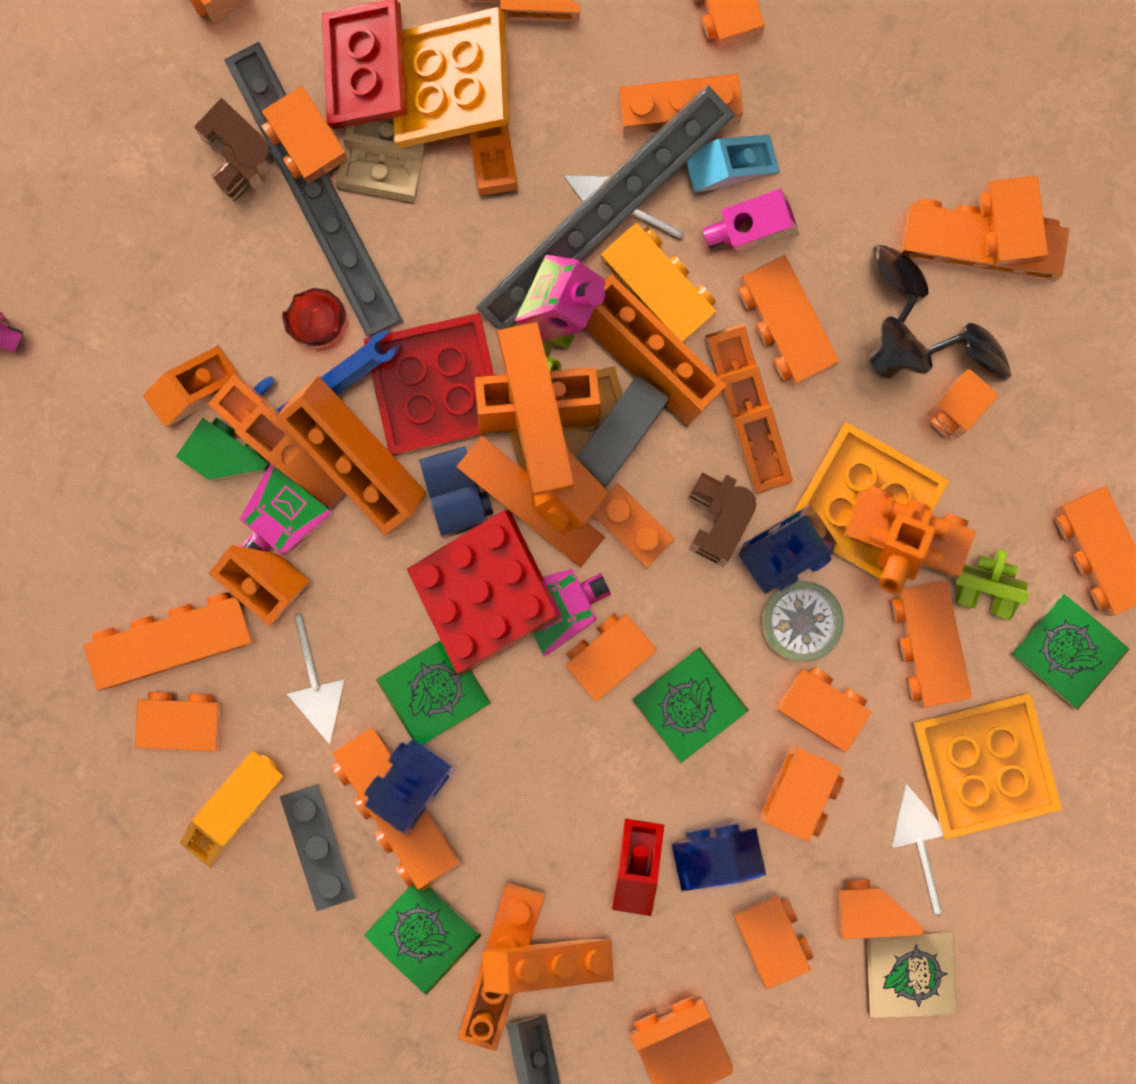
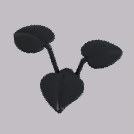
M876 245L874 247L877 250L876 259L883 276L894 288L907 294L908 298L907 304L898 319L888 316L883 320L882 345L870 355L871 363L881 375L886 378H893L902 369L926 374L933 368L930 355L954 344L962 343L966 345L970 357L983 368L1008 379L1012 377L1007 357L999 342L988 330L975 323H967L963 328L964 334H958L929 348H926L916 339L904 322L914 307L917 296L925 298L929 294L925 276L920 268L909 257L901 255L900 251L884 245Z

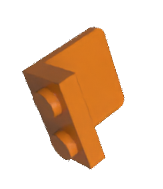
M693 996L683 999L671 1006L672 1012L659 1018L656 1013L648 1015L634 1023L636 1028L629 1031L631 1040L636 1051L639 1052L652 1084H712L730 1076L733 1072L731 1060L703 998L697 1001L694 1000Z

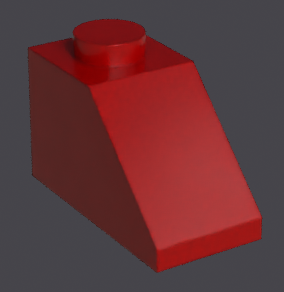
M625 819L612 910L652 916L658 885L665 825Z

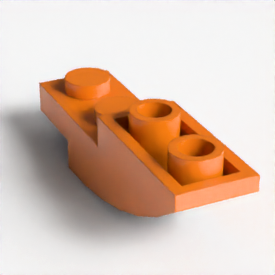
M237 373L233 374L210 400L208 405L236 429L234 432L322 503L332 509L346 494L275 418L279 411Z
M506 882L486 950L529 945L545 894ZM483 961L480 965L458 1040L496 1051L514 994L485 992Z

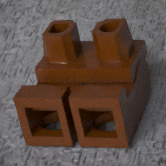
M221 97L194 128L200 138L212 150L220 142L225 146L220 152L224 163L211 177L216 185L234 200L247 185L254 191L258 189L263 183L260 177H264L271 171L274 158L263 136Z
M702 472L688 499L705 507L707 511L704 518L714 522L709 533L699 529L688 550L724 568L755 512L756 498L748 488L742 486L734 487L737 480L727 474L723 481L720 482Z

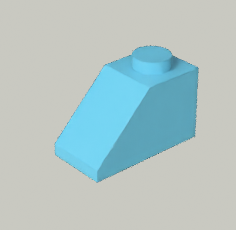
M770 134L720 138L703 145L686 161L695 192L724 189L780 172Z

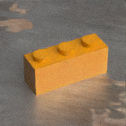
M635 223L601 253L600 260L624 287L677 338L686 343L715 317L717 311L712 306L716 301L702 285L697 288L693 286L686 278L690 272L676 256L669 259L659 248L663 242L649 226L642 229Z

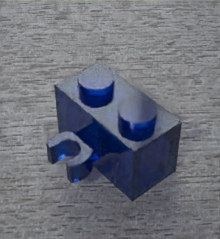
M810 503L746 541L739 556L765 594L775 588L781 592L798 581V574L809 568L812 572H815L826 566L832 560L831 555L837 542Z
M411 739L407 745L404 742L399 744L388 761L392 764V767L384 778L378 775L364 794L368 797L364 806L406 836L410 834L455 771L454 768L414 739Z
M739 823L716 827V834L712 835L710 828H703L686 832L687 840L671 844L681 891L738 884L766 876L757 828L740 830Z

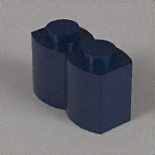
M465 446L419 459L442 538L470 531L488 520V515L494 514L488 492L480 493L477 483L456 467L468 453Z

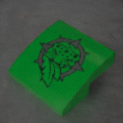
M1063 594L1012 655L1018 662L1044 681L1048 688L1076 710H1079L1126 655L1129 648L1094 617Z
M441 640L376 679L417 748L491 704L472 671L464 675L456 673Z
M701 647L632 699L681 763L749 711Z
M413 885L406 889L364 936L403 975L427 995L482 935L431 887L421 891Z

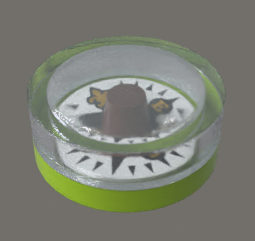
M799 581L780 588L769 598L762 614V630L769 646L781 657L795 662L814 661L830 653L838 644L844 629V615L838 599L830 590L814 582Z

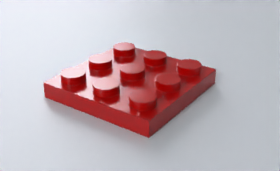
M480 313L391 332L390 335L381 340L380 346L384 351H389L398 344L401 345L400 352L395 357L382 362L371 370L388 451L393 456L492 434H479L475 377L494 376ZM372 337L363 339L364 344L366 345Z
M508 510L499 512L407 568L457 674L464 675L562 617L511 511Z

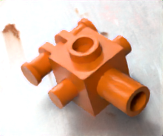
M889 497L882 516H889L895 519L891 529L888 531L874 525L868 541L883 546L876 566L884 568L879 586L888 593L899 594L902 592L907 578L915 580L922 563L938 568L943 553L930 548L929 545L933 534L939 536L941 540L945 539L951 521H943L933 517V511L928 509L925 510L924 514L915 511L916 504L910 502L909 506L893 501L894 498Z

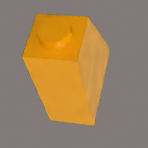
M252 751L191 820L180 844L211 868L278 787L283 775L279 773L276 763L267 756H259Z

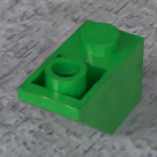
M217 417L212 423L202 418L175 456L211 482L266 473L271 465L250 445L246 443L244 446L233 439L232 436L235 430Z

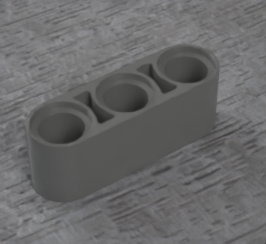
M637 375L577 456V460L604 488L607 487L661 413L670 397Z

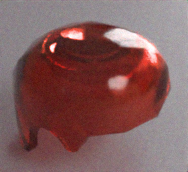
M311 288L293 296L290 306L282 313V320L285 332L298 344L317 349L327 347L340 336L347 316L342 301L330 290Z

